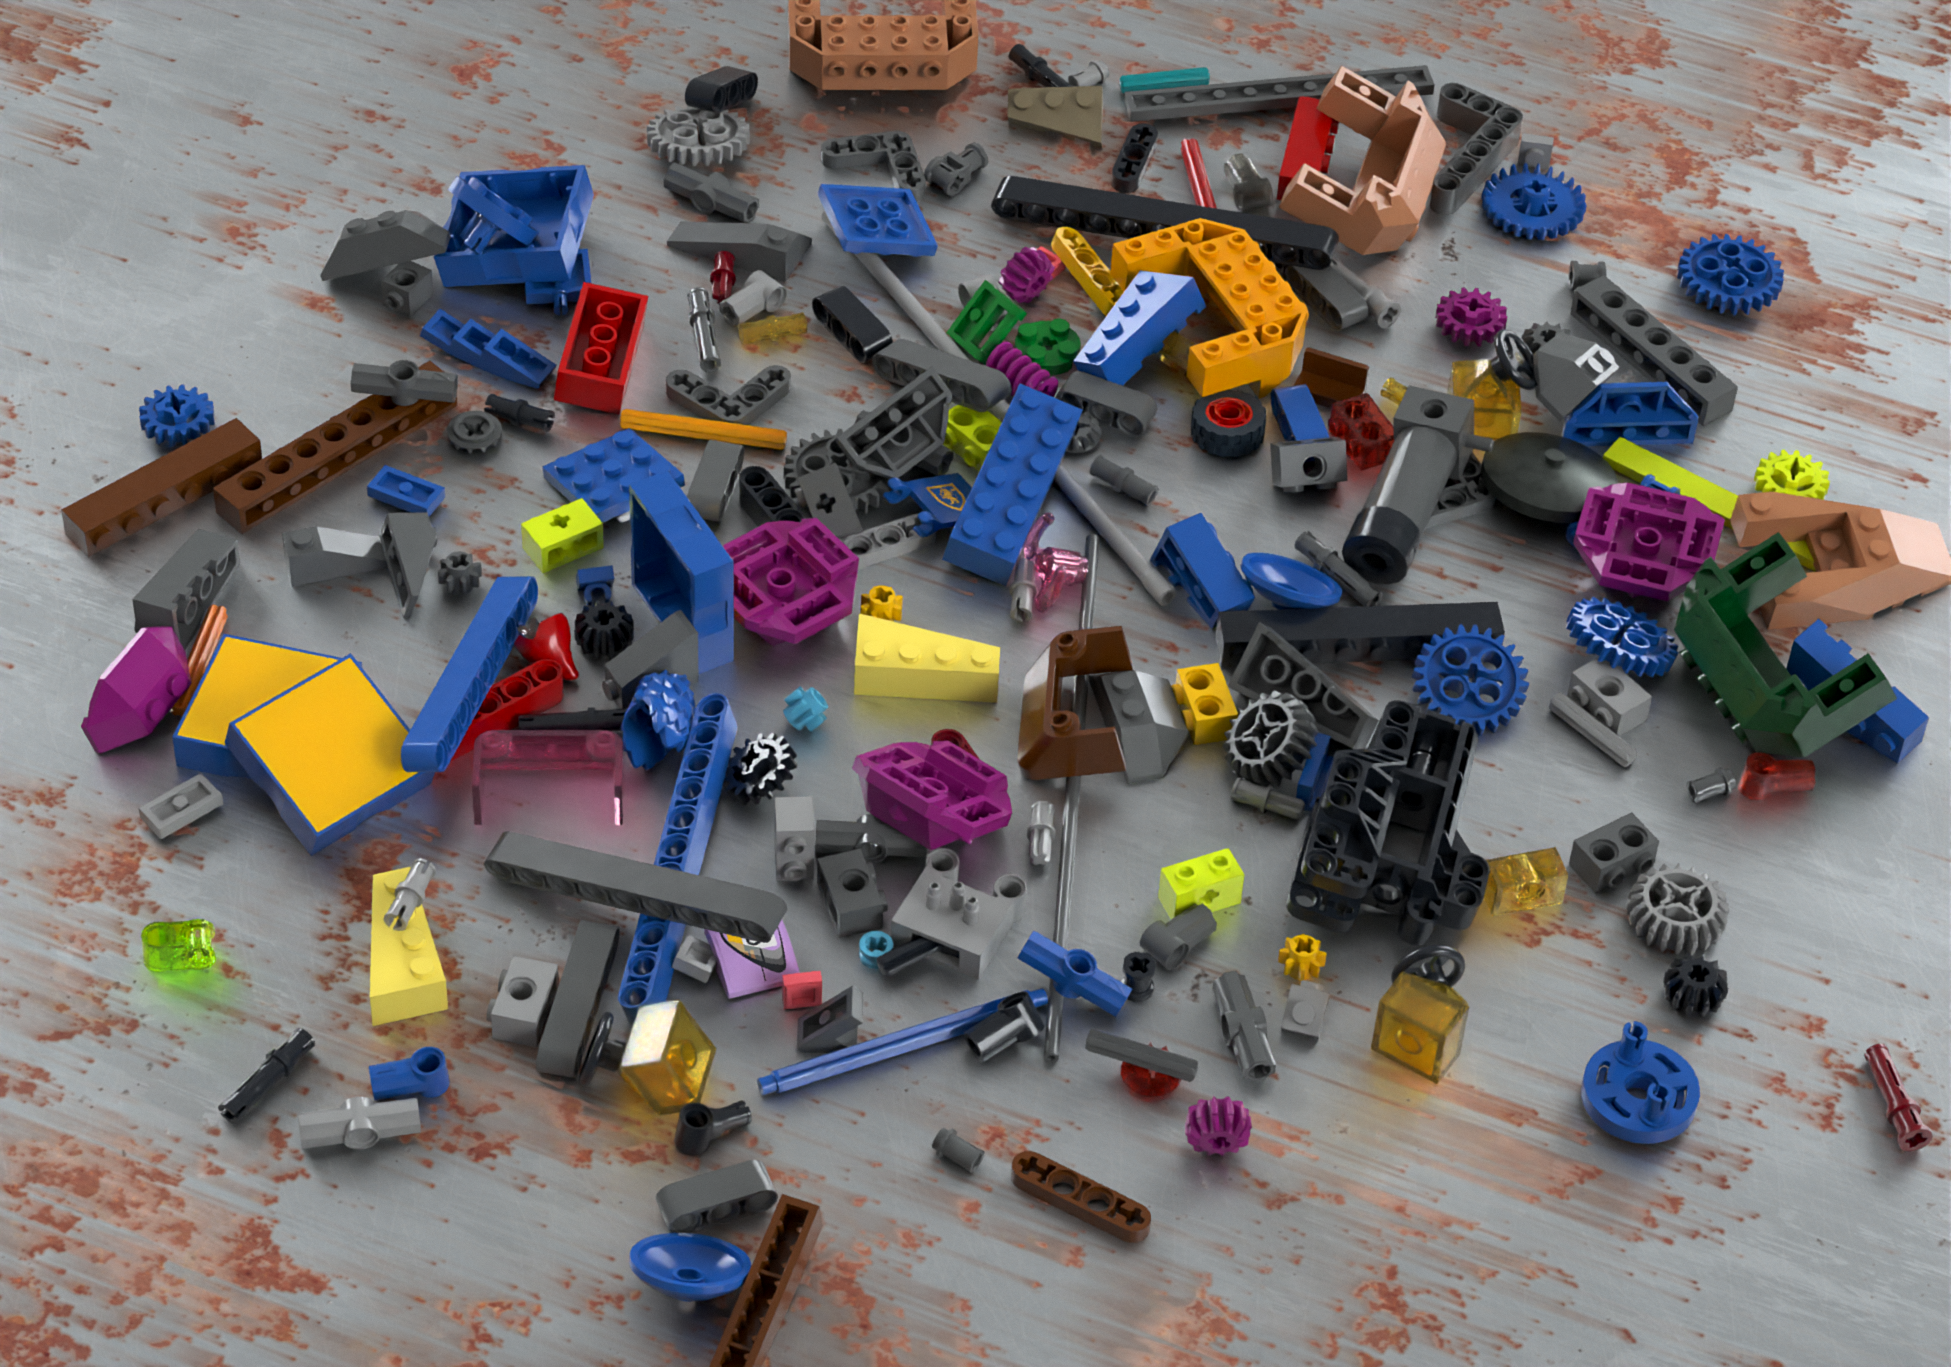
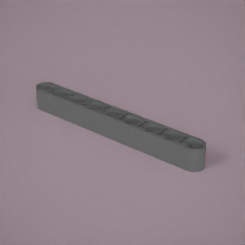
M510 831L502 833L484 862L486 870L491 875L506 882L763 943L770 941L788 910L784 900L768 891Z

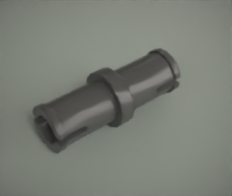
M1101 455L1096 457L1091 465L1089 473L1092 476H1096L1114 486V491L1120 494L1125 492L1147 506L1152 504L1158 494V486L1152 485L1134 475V470L1128 467L1123 469Z

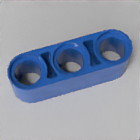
M1306 384L1271 390L1272 411L1285 442L1329 437ZM1309 457L1305 460L1304 464L1315 462L1313 457Z

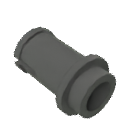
M1721 767L1716 768L1713 774L1687 782L1689 797L1695 803L1719 794L1724 796L1730 795L1731 791L1736 788V779L1732 771Z
M942 1128L932 1143V1148L936 1150L937 1156L943 1157L945 1155L966 1168L970 1173H973L979 1167L985 1151L958 1137L957 1131L953 1128L950 1130Z

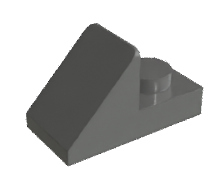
M852 985L798 1018L797 1049L807 1053H830L857 1044L858 1025L863 1023L864 992Z

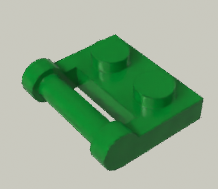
M984 280L946 333L975 359L986 366L991 352L1003 342L1018 320L1022 321L1028 313L992 283ZM1004 310H1006L1008 313L999 323L997 328L994 330V332L991 334V336L988 338V340L985 342L982 348H980L978 345L981 343V341L993 327V325L1004 312Z

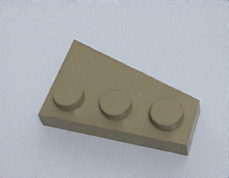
M1102 86L1008 89L1009 123L1041 132L1051 131L1062 134L1064 138L1075 141L1077 138L1091 142L1092 146L1102 148L1103 88Z

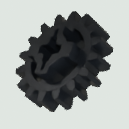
M773 732L767 739L762 733L758 734L756 741H751L747 738L745 740V747L742 749L735 747L733 749L735 756L729 759L723 788L734 802L739 800L745 806L750 800L757 805L761 801V797L765 796L770 800L775 789L779 791L785 789L782 785L783 781L793 779L790 770L798 766L794 760L797 754L783 736L778 738Z

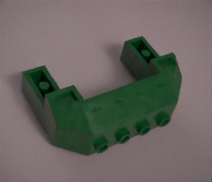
M1779 532L1722 569L1718 567L1712 557L1707 558L1686 587L1674 631L1684 647L1679 652L1690 670L1697 667L1701 672L1696 678L1707 694L1712 691L1715 692L1718 698L1713 702L1724 719L1731 716L1736 722L1731 725V728L1742 744L1749 741L1754 750L1760 753L1805 758L1896 700L1897 697L1888 679L1869 653L1808 691L1796 674L1790 675L1759 632L1748 614L1807 577L1796 554Z

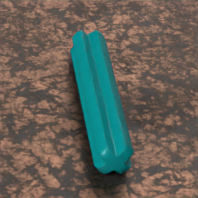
M1206 67L1122 75L1119 78V88L1123 94L1130 91L1198 86L1210 83V73Z

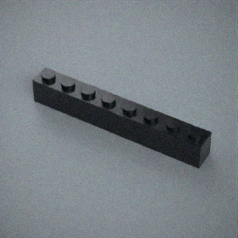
M1498 602L1218 612L1216 641L1221 667H1236L1260 622L1271 627L1313 664L1416 660L1418 655H1422L1423 645L1425 643L1431 645L1430 642L1434 634L1443 639V632L1448 627L1455 635L1460 624L1463 625L1466 633L1471 632L1474 624L1477 625L1479 634L1484 635L1488 628H1491V638L1494 640L1500 635H1504L1505 630Z

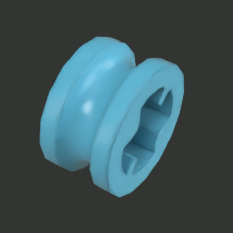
M870 931L864 934L859 943V958L862 964L868 968L879 969L876 962L877 958L893 950L892 938L882 931Z

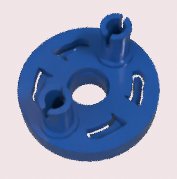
M456 176L449 186L448 190L476 211L459 236L465 240L463 243L471 249L473 248L480 255L497 230L505 231L527 246L531 245L539 234L537 230L530 226L533 220L530 215L519 207H513L489 190L477 178L471 176L467 182L463 178Z
M1633 1021L1632 1031L1630 1032L1631 1023L1628 1022L1623 1027L1622 1039L1599 1049L1587 1063L1581 1085L1582 1102L1591 1119L1604 1131L1619 1139L1641 1144L1664 1142L1680 1135L1693 1121L1700 1098L1699 1081L1691 1065L1681 1055L1662 1044L1646 1040L1648 1029L1644 1024ZM1632 1088L1643 1089L1647 1091V1098H1636L1629 1094L1627 1090ZM1684 1090H1686V1100L1683 1107Z

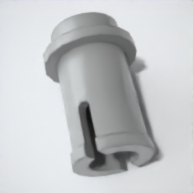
M1094 60L1089 63L1087 68L1070 75L1068 83L1073 87L1092 86L1096 83L1103 84L1106 78L1109 77V70L1103 61L1097 62Z

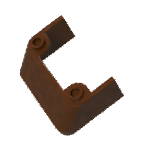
M1122 626L1062 632L1050 642L1024 677L1017 762L1021 774L1025 778L1042 780L1126 771L1127 766L1115 727L1081 730V723L1077 714L1068 710L1060 711L1063 677L1133 670V663Z

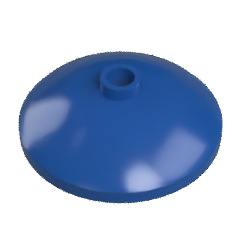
M1249 553L1243 557L1240 564L1247 581L1261 596L1271 601L1273 607L1279 610L1327 608L1338 603L1342 595L1340 585L1331 577L1307 564L1284 556L1269 553Z
M665 1233L644 1238L632 1247L629 1256L631 1270L644 1284L666 1296L685 1302L708 1300L737 1290L745 1283L752 1266L748 1255L737 1246L715 1237L693 1233Z

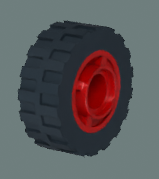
M1228 389L1201 397L1195 401V406L1192 408L1191 435H1193V441L1202 450H1206L1213 455H1220L1221 457H1239V455H1247L1251 451L1257 450L1260 443L1264 441L1266 409L1262 406V402L1259 399H1255L1253 395L1243 393L1240 390Z

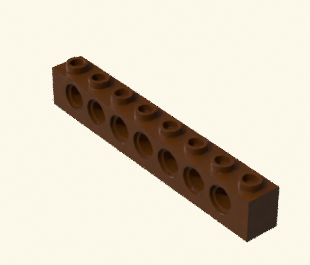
M430 360L419 366V370L444 372ZM372 394L215 486L213 493L216 513L240 534H244L458 406L457 397L455 403L419 399L415 404L401 406L395 404L390 396Z

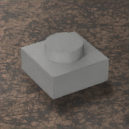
M1522 133L1517 165L1523 166L1524 163H1527L1528 167L1536 168L1539 163L1540 169L1549 170L1554 137Z
M687 935L672 968L707 983L717 960L708 943Z

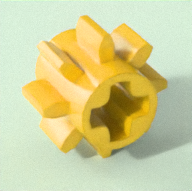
M884 585L873 586L869 591V595L863 593L861 595L860 614L893 622L894 620L901 621L903 597L902 595L895 596L892 587Z
M1305 934L1297 935L1292 939L1287 937L1285 948L1279 949L1278 963L1285 964L1283 974L1299 981L1307 980L1312 976L1318 978L1320 967L1325 966L1327 955L1326 952L1320 951L1321 941Z

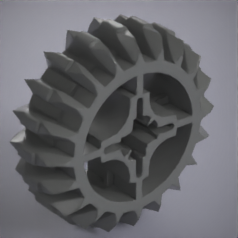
M1274 690L1271 695L1261 693L1258 701L1249 699V706L1246 709L1238 708L1240 715L1237 719L1230 720L1232 729L1224 732L1228 741L1222 746L1227 753L1225 759L1233 769V772L1239 778L1268 787L1270 783L1280 786L1283 777L1292 780V772L1295 770L1303 771L1301 764L1305 759H1312L1308 751L1317 746L1313 737L1319 733L1314 725L1316 719L1307 709L1308 706L1301 700L1298 701L1291 694H1282ZM1288 719L1287 722H1280V720ZM1259 755L1261 759H1253L1254 756Z

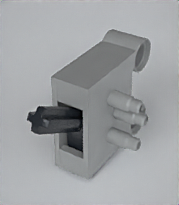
M948 848L931 850L926 857L925 869L891 920L890 937L892 938L893 946L897 948L877 958L876 962L880 972L885 976H891L925 958L979 980L1013 923L1020 921L1025 915L1027 884L1025 880L1015 874H1004L995 880L992 896L958 881L959 857L954 851Z

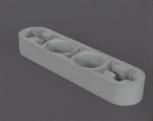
M914 514L839 540L850 550L859 547L867 551L862 555H856L859 558V569L928 547L935 542L936 532L928 537H920L913 530V527L922 523L917 518L918 514ZM886 537H893L898 542L890 545L883 543L881 540Z

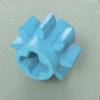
M799 686L784 699L788 706L783 710V713L789 723L799 731L807 727L812 732L827 719L823 712L828 709V704L823 696L813 687L804 691Z

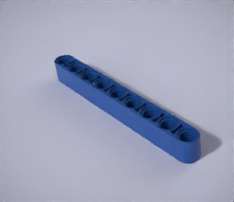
M534 576L497 577L403 742L401 763L406 772H444L510 654L514 642L522 632L537 604L538 584Z

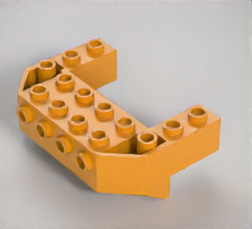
M1199 218L1113 243L1110 274L1123 291L1127 289L1140 270L1194 277L1201 295L1208 293L1237 331V333L1189 347L1186 377L1201 397L1248 384L1258 399L1267 396L1272 389L1276 388L1290 376L1303 347L1306 321L1309 318L1308 309L1305 303L1300 302L1293 293L1290 284L1284 281L1276 271L1274 263L1265 257L1259 244L1253 241L1244 229Z

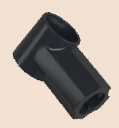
M1022 991L1008 996L998 1004L997 1012L964 1032L965 1041L978 1060L984 1062L1012 1043L1027 1041L1043 1031L1045 1025L1028 992Z

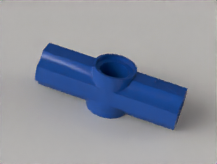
M1036 931L1031 933L1017 959L1053 979V986L1060 995L1071 999L1083 997L1117 1017L1132 991V988L1098 969L1096 959L1088 951L1076 948L1068 951Z

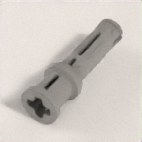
M1333 256L1330 266L1362 295L1367 303L1369 314L1375 318L1376 324L1381 328H1387L1394 324L1400 316L1401 306L1396 301H1389L1378 286H1369Z

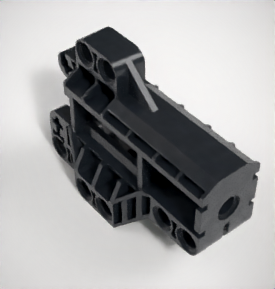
M1394 700L1386 705L1368 748L1336 751L1327 772L1321 796L1316 798L1308 817L1297 855V864L1286 899V908L1293 917L1334 932H1347L1352 928L1359 913L1361 903L1398 915L1397 923H1399L1398 934L1404 942L1415 946L1424 945L1425 941L1430 938L1436 924L1455 930H1464L1470 927L1483 901L1490 873L1487 861L1483 857L1471 853L1456 829L1479 740L1474 725L1463 721L1460 726L1455 724V718L1429 709L1425 714L1420 712V706L1401 700ZM1404 792H1407V793H1409V794H1411V795H1416V796L1421 795L1422 797H1421V798H1411V797L1407 796ZM1390 820L1426 832L1418 864L1381 852ZM1380 885L1392 886L1396 888L1397 891L1385 890L1381 888ZM1306 896L1314 905L1310 907L1302 906L1296 901L1295 897ZM1321 904L1325 905L1323 911L1319 910ZM1337 910L1343 912V917L1337 915Z

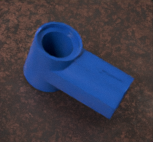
M435 1047L420 1048L408 1059L369 1066L374 1100L416 1092L427 1098H435L445 1093L450 1083L444 1053Z

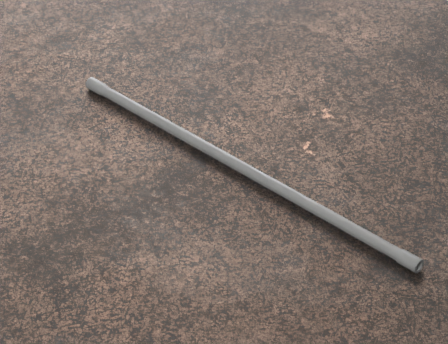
M824 210L822 213V220L835 233L830 223V220ZM861 252L855 254L939 351L969 360L876 253ZM1003 399L990 409L1002 422L1010 405ZM1060 464L1053 481L1142 581V585L1161 606L1171 603L1176 596V591L1157 570H1154L1072 475Z

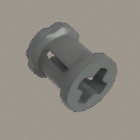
M1571 261L1568 275L1569 288L1575 290L1577 287H1581L1603 275L1607 276L1605 262L1599 261L1597 264L1591 265Z

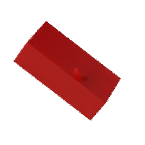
M583 282L557 372L554 401L620 415L645 323L649 296Z

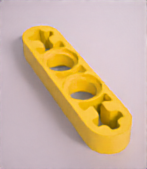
M1069 227L1058 228L1051 242L1053 251L1101 312L1107 316L1124 291L1110 274L1108 267L1078 231Z

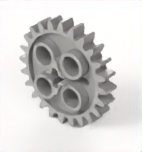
M688 105L685 109L675 106V111L665 109L664 115L655 114V119H650L649 125H647V146L651 147V152H658L659 158L668 156V162L677 159L680 165L685 164L687 161L691 162L692 166H696L698 162H703L704 165L709 166L710 161L722 164L723 158L731 161L733 160V155L741 156L742 150H747V144H750L749 123H745V117H738V112L728 114V109L719 113H713ZM697 126H698V129H699V142H698Z

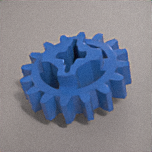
M181 384L178 390H173L168 385L164 393L154 390V398L145 397V406L139 407L141 430H145L148 439L155 437L156 444L158 445L164 441H169L170 447H174L176 442H181L185 445L189 439L195 440L200 437V433L206 434L210 432V426L215 425L213 401L208 400L207 393L199 395L197 387L187 391L184 384Z

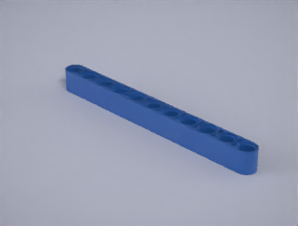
M709 694L703 697L697 704L654 865L696 875L700 874L738 729V724L729 701L723 694ZM644 914L639 916L618 993V1001L630 1027L635 1031H649L657 1026L662 1018L674 973L672 965L680 950L686 924Z

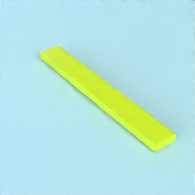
M1619 437L1603 454V458L1610 464L1613 470L1639 483L1642 482L1647 474L1655 476L1656 481L1670 488L1674 486L1679 488L1680 495L1697 499L1707 506L1713 514L1717 513L1724 518V526L1733 530L1730 519L1738 495L1622 437ZM1787 542L1796 554L1800 564L1816 572L1813 565L1814 560L1806 542Z

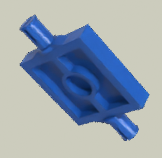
M588 249L578 250L570 281H525L527 304L554 303V313L560 316V307H562V316L567 314V302H578L583 282L592 283Z

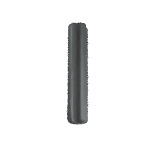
M1091 1029L1086 1039L1085 1049L1090 1052L1181 1080L1192 1082L1198 1071V1061L1196 1059L1097 1029Z

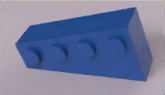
M1140 270L1073 362L1077 370L1123 386L1143 367L1141 361L1145 357L1157 354L1164 347L1162 341L1173 331L1179 333L1187 325L1186 318L1193 312L1199 314L1207 307L1194 277Z
M1817 619L1794 639L1786 668L1791 676L1797 675L1808 691L1857 660L1850 654L1853 648L1842 639L1838 642L1825 632L1828 626L1820 619ZM1893 686L1892 689L1897 699L1850 728L1847 732L1898 764L1922 742L1929 717Z

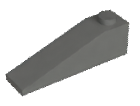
M684 221L678 224L667 240V246L711 260L715 259V255L718 252L728 251L735 257L734 267L750 272L762 270L771 278L783 282L788 280L812 244V238L771 224Z

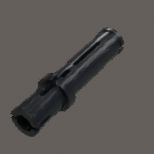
M1016 44L1010 50L1009 60L1023 69L1025 76L1031 81L1036 80L1044 88L1073 87L1049 68L1045 59L1039 56L1036 57L1024 45Z
M590 707L588 711L519 714L520 738L574 733H589V736H597L598 732L622 731L621 724L628 708L595 710V707Z
M297 1028L277 1049H271L266 1054V1060L218 1106V1110L223 1111L220 1114L232 1124L238 1123L246 1112L283 1076L288 1077L294 1071V1065L315 1046V1041L311 1040L313 1037L306 1030Z

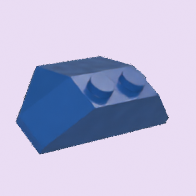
M1668 382L1600 384L1565 418L1561 436L1587 447L1612 446L1619 437L1636 445L1693 444L1699 419L1694 410Z

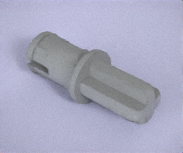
M1026 558L1020 559L1019 563L1015 565L1014 582L1009 588L1012 596L1010 618L1019 623H1023L1024 611L1026 612V622L1032 619L1033 598L1037 595V586L1034 584L1036 564L1034 561H1028Z
M1239 777L1233 785L1231 800L1259 808L1261 813H1266L1269 810L1296 820L1300 819L1305 806L1303 800L1274 791V786L1272 785L1268 787L1260 786Z
M1038 801L1033 804L1031 825L1027 828V838L1030 841V862L1035 866L1038 864L1046 865L1050 861L1051 843L1056 838V830L1053 827L1055 807L1051 804L1048 813V801Z

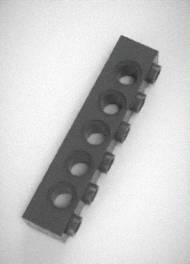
M1605 275L1575 289L1570 314L1650 382H1668L1698 415V422L1702 426L1733 411L1738 386Z

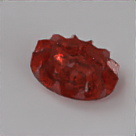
M1164 1046L1163 1048H1161V1049H1163V1050L1168 1051L1167 1046ZM1122 1062L1121 1077L1126 1086L1133 1092L1143 1096L1159 1097L1167 1095L1174 1091L1181 1082V1079L1156 1072L1154 1078H1151L1149 1069Z

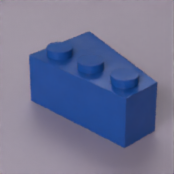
M1198 513L1166 527L1150 561L1155 567L1162 565L1170 573L1171 576L1168 577V581L1173 587L1180 585L1189 594L1187 602L1211 629L1217 627L1218 612L1248 611L1255 599L1253 588L1246 579H1243L1235 566L1232 554L1224 549L1217 537L1216 529L1211 523L1207 522L1203 514Z

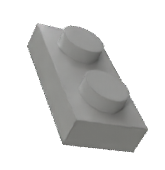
M199 773L139 807V814L148 827L160 839H163L223 804V797L216 787L202 773Z

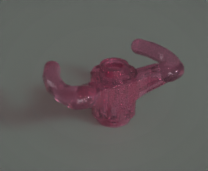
M1050 512L1044 513L1037 519L1024 545V557L1028 561L1035 562V571L1039 573V577L1042 580L1041 589L1035 598V607L1040 613H1046L1053 607L1064 585L1073 586L1074 583H1083L1088 570L1087 558L1081 556L1080 552L1054 547H1039L1044 531L1055 520L1054 515Z

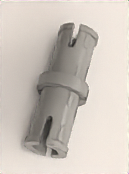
M415 859L405 881L400 882L395 889V899L383 918L385 924L390 927L394 918L399 917L393 930H405L415 908L420 907L426 897L424 891L436 873V868L431 862L426 871L421 872L427 862L426 859Z

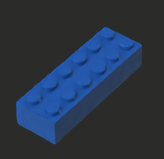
M1019 384L952 530L942 560L1007 586L1071 442L1083 409Z

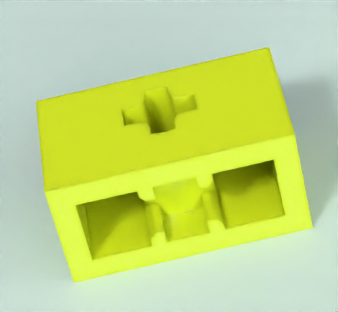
M583 498L521 523L522 548L542 573L604 548L603 523Z
M1226 848L1161 868L1158 899L1171 920L1194 904L1200 905L1203 903L1211 912L1241 904L1245 874L1230 849Z

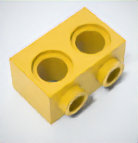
M1219 663L1177 669L1176 683L1171 685L1193 744L1199 745L1227 740L1224 732L1232 729L1230 720L1237 719L1238 712Z

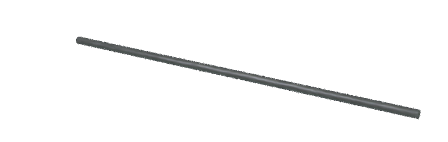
M1090 534L1086 537L1078 630L1093 629L1100 543L1099 536L1095 534ZM1079 675L1074 678L1072 712L1079 717L1081 730H1085L1089 675ZM1081 776L1066 777L1053 942L1066 950L1068 949ZM1051 978L1043 1058L1049 1063H1054L1059 1060L1064 996L1055 990L1053 979Z

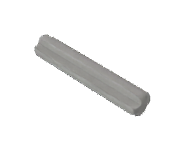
M1559 692L1556 696L1552 697L1549 705L1550 710L1622 767H1628L1635 761L1636 749L1567 695Z

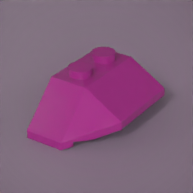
M172 627L141 628L99 677L89 703L88 717H84L81 728L95 752L103 753L149 735L192 684L186 652Z

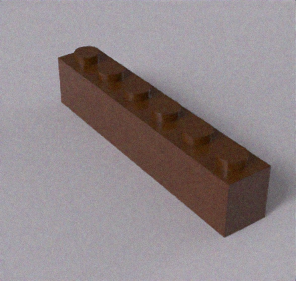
M235 418L61 509L65 535L85 555L91 557L213 492V488L224 480L238 474L251 464L262 459L260 439L240 420Z

